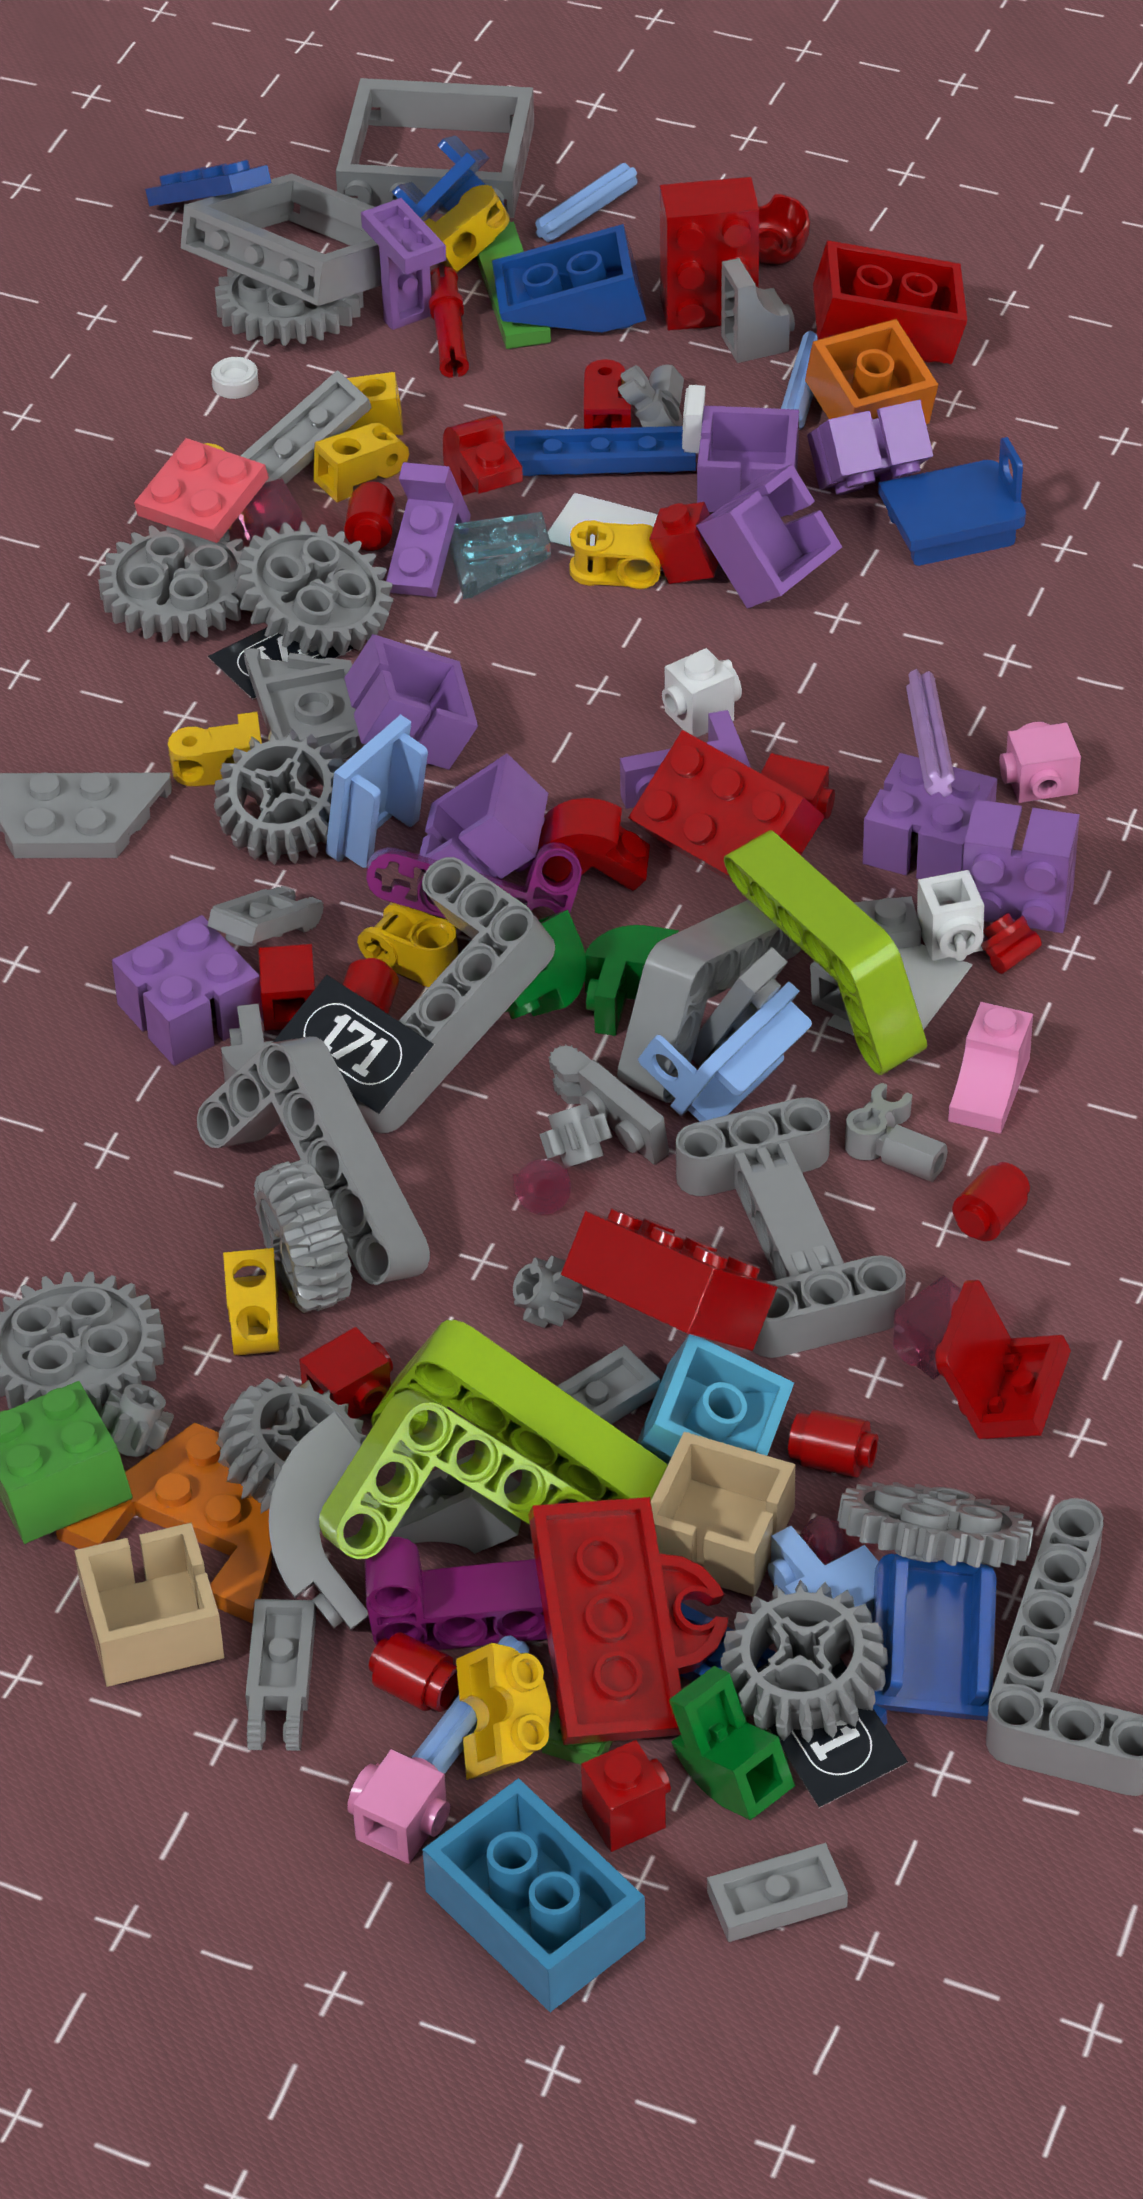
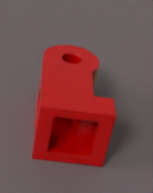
M602 359L591 362L586 366L584 371V429L631 427V404L622 397L618 390L621 385L625 384L620 377L621 373L625 371L621 363Z

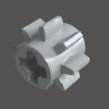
M586 1103L548 1116L552 1130L539 1134L547 1159L561 1155L564 1168H568L604 1156L600 1142L612 1138L604 1113L591 1116Z
M552 1255L548 1261L535 1257L531 1264L525 1265L518 1272L513 1284L514 1305L526 1309L523 1316L524 1321L545 1328L548 1322L561 1327L564 1320L576 1314L582 1303L583 1289L581 1284L560 1275L566 1262L565 1260Z
M131 1384L126 1386L123 1394L111 1390L100 1417L117 1445L119 1453L138 1457L146 1453L148 1446L154 1450L162 1446L174 1415L163 1411L166 1401L155 1389L141 1384Z

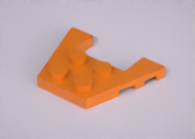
M195 1422L125 1472L133 1496L132 1499L56 1531L58 1540L82 1549L115 1541L134 1516L164 1528L192 1522L197 1542L230 1556L210 1584L217 1609L252 1624L255 1599H261L264 1585L268 1583L272 1569L273 1552L269 1534V1509L260 1514V1502L253 1497L241 1499L242 1485L227 1482L229 1468L218 1463L221 1454V1448L216 1444L219 1432Z

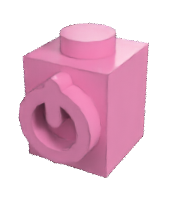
M1032 722L1018 730L1008 731L1007 752L1000 754L999 765L1002 780L1005 784L1011 783L1018 803L1078 794L1081 755L1068 723L1049 725L1044 722Z
M392 1749L381 1764L367 1765L355 1780L348 1799L347 1809L350 1814L354 1815L356 1840L410 1864L428 1836L435 1837L440 1833L449 1816L450 1803L446 1801L445 1774L438 1771L433 1764L425 1759L418 1757L409 1758Z

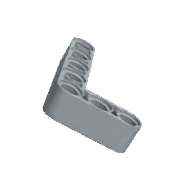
M454 857L442 858L429 866L423 876L422 886L423 890L447 920L471 937L472 940L399 1020V1022L435 1045L380 1114H377L354 1098L367 1125L378 1133L392 1132L407 1121L554 956L555 943L553 938L526 905L463 861Z
M749 900L658 942L648 955L643 968L618 1066V1080L665 1103L672 1102L675 1097L645 1070L638 1061V1058L656 1035H661L691 1063L707 999L731 988L738 978L771 947L785 960L797 955L801 948ZM656 1054L657 1062L662 1070L670 1076L678 1077V1071L672 1061L663 1055Z
M309 1036L268 1043L203 1102L197 1114V1128L202 1140L212 1148L259 1141L268 1135L278 1124L283 1123L300 1159H303L315 1168L317 1175L322 1178L325 1189L329 1191L330 1200L333 1207L337 1210V1217L343 1228L342 1233L348 1246L347 1251L363 1280L369 1284L379 1285L416 1277L426 1270L430 1260L427 1240L328 1047L321 1039Z
M1071 1498L1055 1505L1050 1513L989 1698L986 1746L989 1753L996 1760L1008 1765L1124 1795L1139 1796L1143 1795V1715L1058 1694L1099 1565L1104 1519L1101 1510L1094 1503L1085 1499Z

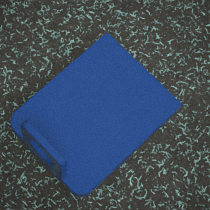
M457 136L443 138L438 143V147L455 165L426 195L412 182L398 185L392 193L398 199L402 198L423 221H426L428 218L431 219L443 206L450 211L459 203L460 198L465 192L473 187L486 185L475 174L489 159L481 149L471 151Z
M1008 437L1000 439L999 463L994 460H982L878 482V493L888 510V516L891 522L895 523L911 552V559L916 566L1012 546L1016 539V529L1022 528L1025 525L1026 510L1021 503L1023 463ZM1008 460H1010L1012 465L1013 479L1009 470Z
M887 1554L880 1559L875 1567L872 1623H878L883 1631V1647L887 1649L888 1664L886 1669H884L886 1682L883 1690L875 1691L876 1705L890 1711L988 1721L989 1698L993 1689L997 1584L993 1567L980 1564V1568H975L964 1562H957L956 1566H951L944 1560L923 1562L908 1559L898 1554Z

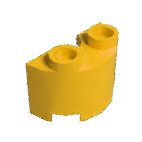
M490 1643L456 1659L459 1700L470 1705L477 1717V1727L474 1732L463 1737L466 1780L487 1776L519 1763L546 1745L549 1739L551 1703L545 1681L543 1680V1667L535 1656L529 1653H519L512 1647Z

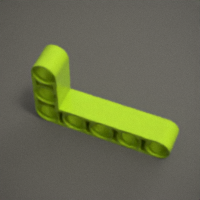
M768 830L724 856L725 867L737 889L837 981L858 1048L869 1067L876 1074L883 1075L927 1049L926 1036L903 960L894 941L881 926L772 830Z
M446 1320L437 1327L398 1374L371 1418L373 1427L388 1402L395 1395L403 1391L415 1390L424 1393L446 1408L450 1407L484 1432L595 1501L650 1497V1500H652L668 1466L660 1458L479 1331L457 1320ZM427 1410L416 1413L409 1424L410 1435H415L424 1429L428 1421Z
M408 1390L395 1395L382 1411L323 1505L319 1515V1527L323 1536L349 1557L368 1559L376 1555L387 1543L434 1466L530 1524L528 1514L533 1505L558 1504V1502L564 1499H568L569 1503L595 1500L424 1393ZM427 1410L428 1421L424 1429L415 1435H410L409 1424L416 1413ZM474 1440L475 1451L469 1461L457 1464L459 1448L464 1443ZM395 1462L396 1472L393 1479L383 1486H377L376 1477L379 1470L385 1464ZM517 1470H522L520 1485L516 1490L505 1494L504 1484L507 1477ZM357 1514H363L364 1523L361 1530L352 1537L344 1538L346 1522Z

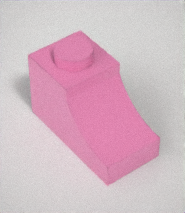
M980 1002L966 1037L962 1066L949 1106L948 1122L1001 1134L1030 1059L1032 1013Z

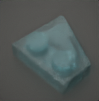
M542 512L455 523L449 545L463 599L472 598L551 558V542Z

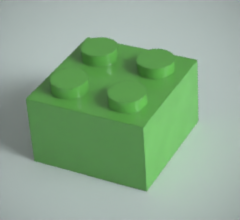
M80 1381L62 1388L53 1389L41 1397L0 1412V1500L24 1544L133 1498L118 1447Z

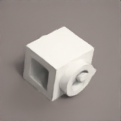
M705 648L665 666V689L662 691L665 712L684 731L695 737L708 733V713L728 710L732 721H734V702L741 698L742 688L739 677L729 659L719 661Z
M964 870L918 879L917 918L921 928V936L931 960L951 957L956 958L957 961H963L967 955L983 951L981 944L984 938V903L970 871Z

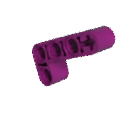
M553 842L544 845L537 851L536 857L533 858L525 886L480 874L522 902L531 911L536 907L545 906L552 909L555 913L568 910L570 913L581 880L582 869L579 859L571 847L563 843ZM390 847L380 849L370 857L367 863L366 880L369 889L375 896L392 903L446 918L429 898L422 886L425 872L437 860ZM563 856L571 862V872L564 880L553 882L543 876V865L550 857ZM389 861L398 863V873L410 878H414L415 867L423 869L417 879L416 895L408 894L411 889L410 882L394 879L391 886H385L382 884V875L375 871L377 868L386 869Z
M390 1537L385 1546L376 1555L365 1559L366 1605L373 1640L376 1645L383 1638L390 1639L397 1632H403L437 1650L483 1646L490 1643L498 1644L503 1637L508 1635L513 1636L518 1641L547 1639L535 1559L422 1570L417 1546L409 1539L402 1537Z

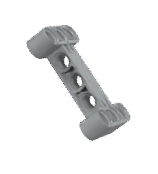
M808 1097L796 1098L685 1126L678 1132L676 1137V1180L678 1186L684 1192L694 1196H709L736 1189L776 1280L768 1282L778 1288L753 1349V1352L768 1358L782 1357L885 1331L897 1326L902 1321L904 1315L905 1268L894 1258L883 1255L870 1256L844 1263L803 1176V1172L821 1167L827 1161L830 1150L829 1109L821 1101Z

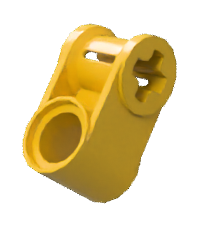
M595 520L578 523L572 528L570 533V543L574 549V556L569 563L571 577L576 582L588 586L610 585L635 589H645L653 586L659 580L661 571L660 560L649 540L653 526L647 524L603 523ZM592 534L595 535V546H590V535ZM589 560H593L592 572L588 571Z
M392 902L384 909L383 918L374 927L365 928L358 936L357 941L359 949L366 959H380L386 962L396 973L417 981L425 987H430L459 955L456 928L448 920Z

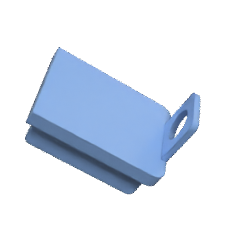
M401 714L334 772L326 854L338 862L347 857L360 867L366 868L370 857L374 854L376 832L381 825L392 816L409 827H412L419 821L428 750L424 745L410 737L411 721Z
M788 981L725 1041L698 1070L661 1035H656L638 1058V1061L645 1070L676 1098L670 1105L672 1109L680 1116L689 1111L701 1122L729 1115L783 1062V1054L807 1032L812 1022L792 1002L799 993V990ZM656 1054L663 1055L672 1061L678 1071V1077L670 1076L662 1070L657 1062Z

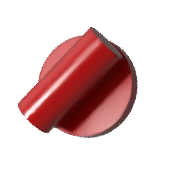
M1008 912L983 929L987 939L983 941L981 947L990 957L991 966L999 974H1004L1042 946L1041 938L1035 931L1029 928L1027 920L1023 915L1013 920Z

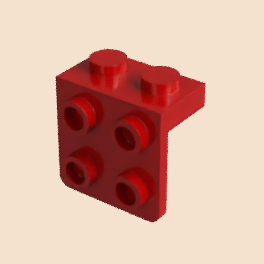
M966 1280L958 1300L952 1306L951 1318L943 1340L937 1346L935 1360L938 1372L941 1376L945 1377L958 1401L961 1413L967 1417L979 1439L1041 1436L1071 1349L1063 1335L1011 1338L980 1280Z

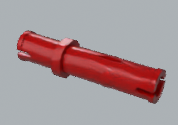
M438 267L430 272L431 298L429 299L431 318L435 321L439 370L445 377L452 378V368L457 367L458 377H460L469 370L462 316L464 314L463 298L458 292V275L452 267H444L445 276L441 277Z

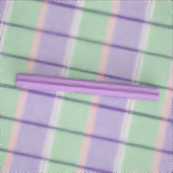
M915 669L908 674L910 683L906 686L924 787L930 796L940 792L943 797H946L953 792L951 782L955 780L935 678L930 671L920 674Z

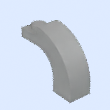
M333 1412L299 1441L284 1462L272 1492L269 1508V1534L273 1556L279 1573L293 1597L296 1599L312 1585H315L320 1594L313 1598L312 1601L332 1627L335 1628L341 1622H344L352 1631L369 1617L368 1611L327 1559L320 1539L319 1515L323 1505L361 1445L335 1412Z

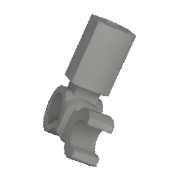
M637 365L621 373L620 377L625 384L621 385L618 390L629 404L635 406L634 414L639 418L642 427L682 426L683 418L679 406L684 378L673 365L657 367L652 371L649 380Z
M880 1083L876 1085L871 1092V1102H868L863 1108L853 1110L846 1118L844 1144L846 1152L859 1160H873L881 1156L883 1163L933 1182L944 1168L948 1153L947 1145L897 1125L907 1121L911 1115L912 1094L905 1093L899 1101L889 1102L886 1101L887 1084Z

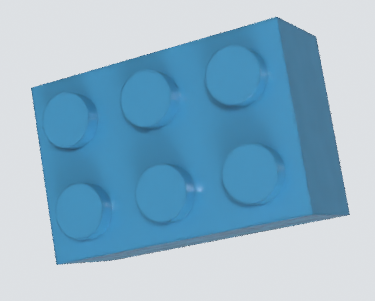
M519 1778L422 1849L426 1892L549 2012L556 2009L646 1939L645 1896Z

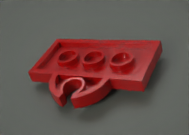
M650 1497L533 1505L528 1516L563 1745L681 1735L669 1702L670 1698L682 1690L679 1675L695 1671L713 1656L727 1629L728 1617L716 1616L708 1624L695 1625L683 1616L681 1603L686 1600H697L706 1606L719 1604L724 1597L720 1585L699 1564L683 1556L659 1554Z

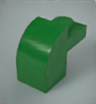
M568 910L538 919L554 940V956L505 1011L509 1013L511 1019L521 1017L530 1012L534 1017L565 1008L579 995L586 975V956L582 941Z
M628 925L603 933L589 945L585 952L586 1009L594 1011L595 1033L616 1036L626 999H636L648 955L658 942L678 933L679 930L646 925Z
M713 1666L669 1699L681 1735L671 1741L675 1753L693 1781L717 1804L748 1820H752L795 1787L779 1737L747 1723L729 1672Z

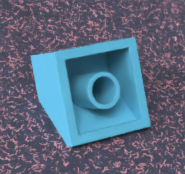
M689 1334L667 1365L637 1443L660 1458L667 1465L684 1432L767 1456L794 1382L704 1338Z

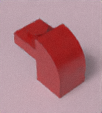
M489 415L445 429L443 434L444 466L450 467L462 496L474 492L481 494L523 482L522 465L504 440L503 423L497 416Z
M579 798L560 803L544 815L545 821L540 833L538 850L549 843H563L571 847L576 853L582 869L581 876L593 866L632 891L636 890L646 881L650 844L642 840L636 833L620 826L622 808L620 806L600 799ZM563 856L550 857L545 861L542 873L556 882L562 881L571 872V862Z

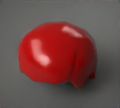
M775 194L769 203L759 206V263L783 264L790 262L799 255L808 240L810 229L808 210L798 199L783 194Z

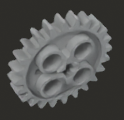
M229 268L227 269V276L219 277V286L215 287L217 317L222 318V325L224 327L232 326V333L234 335L246 332V340L249 341L262 336L264 344L270 343L274 338L280 339L283 346H286L290 339L295 338L301 344H306L307 337L313 336L320 341L324 340V332L326 331L339 334L340 325L351 327L352 318L360 317V308L364 307L363 292L317 306Z
M303 521L299 530L294 531L288 523L284 522L279 533L267 527L263 538L254 535L249 547L245 546L243 548L234 575V579L238 581L234 592L236 595L243 596L240 604L241 610H254L250 620L252 625L264 622L268 625L265 632L266 637L279 633L283 635V647H287L293 641L300 642V649L303 654H306L310 645L317 646L322 657H326L330 646H333L341 656L346 654L349 644L360 651L365 640H369L372 634L377 635L379 630L384 629L393 603V598L389 596L392 583L383 581L387 572L386 568L372 567L376 559L374 553L365 555L359 553L362 542L356 541L350 545L344 543L345 532L340 531L334 537L328 536L326 525L321 524L317 533L311 532L307 523Z
M151 525L149 526V535L146 537L135 532L131 533L132 544L118 541L116 543L117 553H106V565L99 567L100 598L103 600L105 613L112 612L115 624L125 622L128 633L142 627L144 639L150 638L155 632H161L163 642H168L173 633H180L181 638L185 642L189 640L190 632L197 631L206 638L208 637V627L213 625L217 629L224 631L226 630L225 618L236 621L241 619L240 604L243 596L236 595L234 592L238 582L234 579V575L243 551V540L240 538L230 541L228 530L220 541L215 543L167 526L166 531L160 532Z
M65 1272L62 1284L54 1285L45 1276L42 1277V1289L35 1291L27 1285L20 1286L21 1300L6 1296L2 1298L4 1312L0 1311V1397L6 1396L9 1409L41 1397L53 1389L62 1388L80 1381L100 1416L103 1404L108 1400L111 1390L123 1394L124 1389L128 1385H142L141 1380L155 1381V1366L164 1363L162 1348L166 1347L159 1309H151L150 1296L148 1294L137 1297L133 1283L125 1285L118 1290L116 1276L111 1275L102 1284L95 1283L94 1272H88L82 1282H74L72 1274Z
M873 1482L872 1487L857 1484L856 1489L846 1488V1493L841 1495L837 1519L839 1521L838 1527L846 1529L847 1535L860 1537L859 1542L879 1544V1550H895L902 1557L923 1562L944 1560L951 1566H956L957 1562H964L975 1568H980V1564L1000 1567L1001 1562L1016 1565L1017 1560L1026 1561V1557L1030 1554L1034 1527H1031L1032 1521L1023 1519L1024 1514L1009 1512V1506L991 1505L990 1499H976L974 1495L954 1488H929L921 1484H916L913 1488L898 1482H893V1485Z

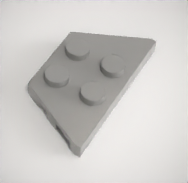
M244 649L245 665L268 734L272 730L278 735L279 740L286 739L291 729H293L298 734L299 741L302 742L312 733L317 738L319 747L329 744L334 750L335 758H341V760L348 758L365 746L360 741L354 718L356 710L351 706L344 679L352 667L351 660L336 658L315 659L309 655L289 653L288 662L262 659L260 649ZM308 775V777H307V779H306L305 782L307 783L308 781L312 780L314 777Z
M170 772L0 773V831L5 834L6 844L14 858H117L130 843L131 835L141 830L150 819L149 808L158 797L167 798L171 794Z

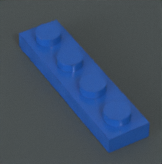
M242 160L230 164L224 163L207 168L201 167L159 176L161 185L147 188L145 191L150 207L232 194L272 182L267 165L250 168L249 161Z
M683 426L505 431V441L522 465L523 476L696 471V453L684 452V449H682Z

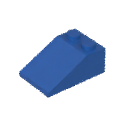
M624 224L492 260L499 312L502 321L600 333L614 329H625L636 323L647 321L638 270Z

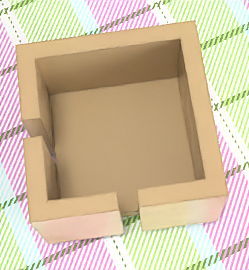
M684 1432L651 1500L659 1554L683 1556L704 1567L720 1587L754 1597L766 1573L768 1564L771 1562V1536L786 1528L795 1508L796 1464Z
M192 1522L139 1535L146 1580L135 1583L128 1538L74 1550L81 1595L106 1687L224 1659L219 1612L208 1575L205 1573L203 1558Z

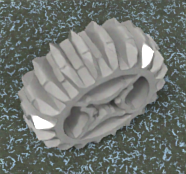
M291 729L286 739L279 740L278 735L271 730L268 736L269 741L262 744L251 736L249 742L251 750L245 752L234 748V753L232 754L234 763H222L220 772L223 779L215 781L214 790L217 798L214 802L216 815L221 819L219 822L223 833L226 836L231 835L233 845L238 850L247 847L249 855L254 860L267 852L269 861L274 865L279 860L281 854H288L290 861L296 864L299 857L298 852L307 850L310 855L316 858L318 853L316 844L318 842L327 843L334 772L344 764V761L341 758H335L334 750L329 744L319 747L318 740L312 733L300 742L298 734L293 729ZM308 775L314 777L322 784L323 792L320 798L311 795L310 789L307 788L305 781ZM247 795L255 798L256 803L260 805L261 814L258 819L251 816L244 809Z
M302 1159L292 1163L286 1161L260 1173L256 1177L253 1194L256 1200L255 1209L260 1222L258 1225L262 1231L266 1248H274L277 1277L284 1291L287 1292L290 1303H294L300 1311L305 1313L315 1309L320 1311L332 1307L337 1302L349 1297L353 1277L350 1272L352 1265L348 1258V1246L344 1240L343 1228L339 1223L337 1210L333 1207L330 1200L329 1191L325 1189L322 1178L317 1175L315 1168Z
M288 1376L277 1384L266 1378L256 1387L249 1386L246 1391H243L235 1404L232 1403L223 1417L224 1422L219 1430V1438L216 1442L221 1448L218 1463L229 1468L227 1482L242 1485L241 1499L253 1497L261 1503V1514L270 1508L272 1492L284 1462L293 1448L309 1431L335 1412L358 1443L362 1445L367 1437L361 1434L364 1421L350 1418L347 1415L349 1404L337 1405L330 1399V1390L323 1394L313 1391L309 1380L297 1387Z
M800 1580L795 1588L796 1593L785 1595V1592L775 1585L772 1591V1601L766 1602L754 1595L751 1603L752 1614L737 1612L734 1619L735 1630L726 1631L724 1639L726 1652L723 1653L721 1658L722 1670L729 1672L744 1716L749 1717L753 1715L756 1727L766 1730L776 1723L777 1734L783 1741H785L793 1729H800L802 1737L809 1743L814 1735L813 1729L824 1728L825 1732L834 1738L837 1732L836 1722L842 1720L856 1727V1723L859 1720L858 1708L873 1710V1705L876 1702L875 1691H882L886 1682L884 1669H886L888 1664L887 1649L883 1647V1631L878 1623H872L871 1612L866 1604L854 1607L853 1597L849 1594L848 1590L832 1598L831 1588L828 1587L826 1582L821 1585L816 1593H809L807 1586ZM771 1644H774L777 1652L768 1659L769 1666L758 1673L756 1667L759 1659ZM850 1649L853 1654L851 1662L844 1673L836 1679L833 1676L832 1669L840 1663V1656Z

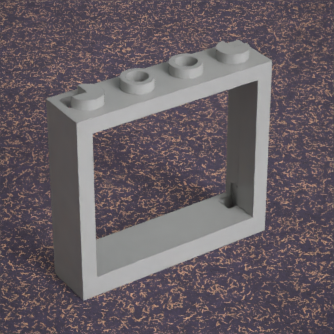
M360 78L336 168L337 192L349 197L358 196V198L354 199L377 207L398 199L392 191L398 185L408 182L414 183L426 195L449 171V169L359 164L368 125L510 133L502 171H477L475 174L486 185L492 186L503 203L504 199H507L505 209L509 214V218H514L534 129V94L532 87ZM376 107L380 108V110H371V108ZM443 206L437 214H446L448 210Z
M291 173L271 179L272 183L232 194L213 196L184 205L181 249L309 303L320 306L382 285L379 246L362 228L361 212L374 208V206ZM294 203L300 205V214L293 212ZM289 220L350 246L323 254L262 228Z

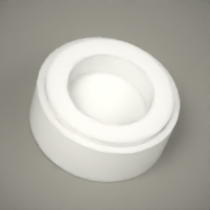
M228 357L217 362L211 370L213 390L221 397L229 399L244 398L254 393L258 388L257 366L249 359Z

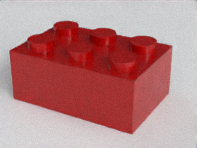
M752 177L659 185L660 298L667 330L721 326L722 262L740 258L756 287L759 288L760 210Z
M827 240L813 282L818 340L897 319L923 361L953 363L968 321L961 263Z
M684 730L680 732L628 816L632 822L653 838L732 883L733 881L725 867V855L768 830L774 831L796 852L802 855L825 817L804 797Z
M611 1208L608 1217L585 1211L560 1275L687 1334L753 1351L778 1288L757 1278L760 1267L733 1256H728V1258L717 1253V1248L690 1237L684 1239L674 1234L675 1229L647 1218L642 1220L614 1208Z

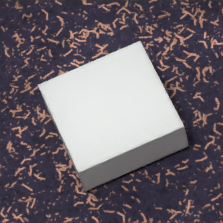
M689 385V388H686L682 449H684V452L699 453L705 406V386Z

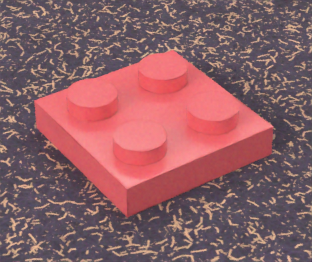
M185 438L135 500L134 505L138 516L218 543L265 484L269 476L265 464Z

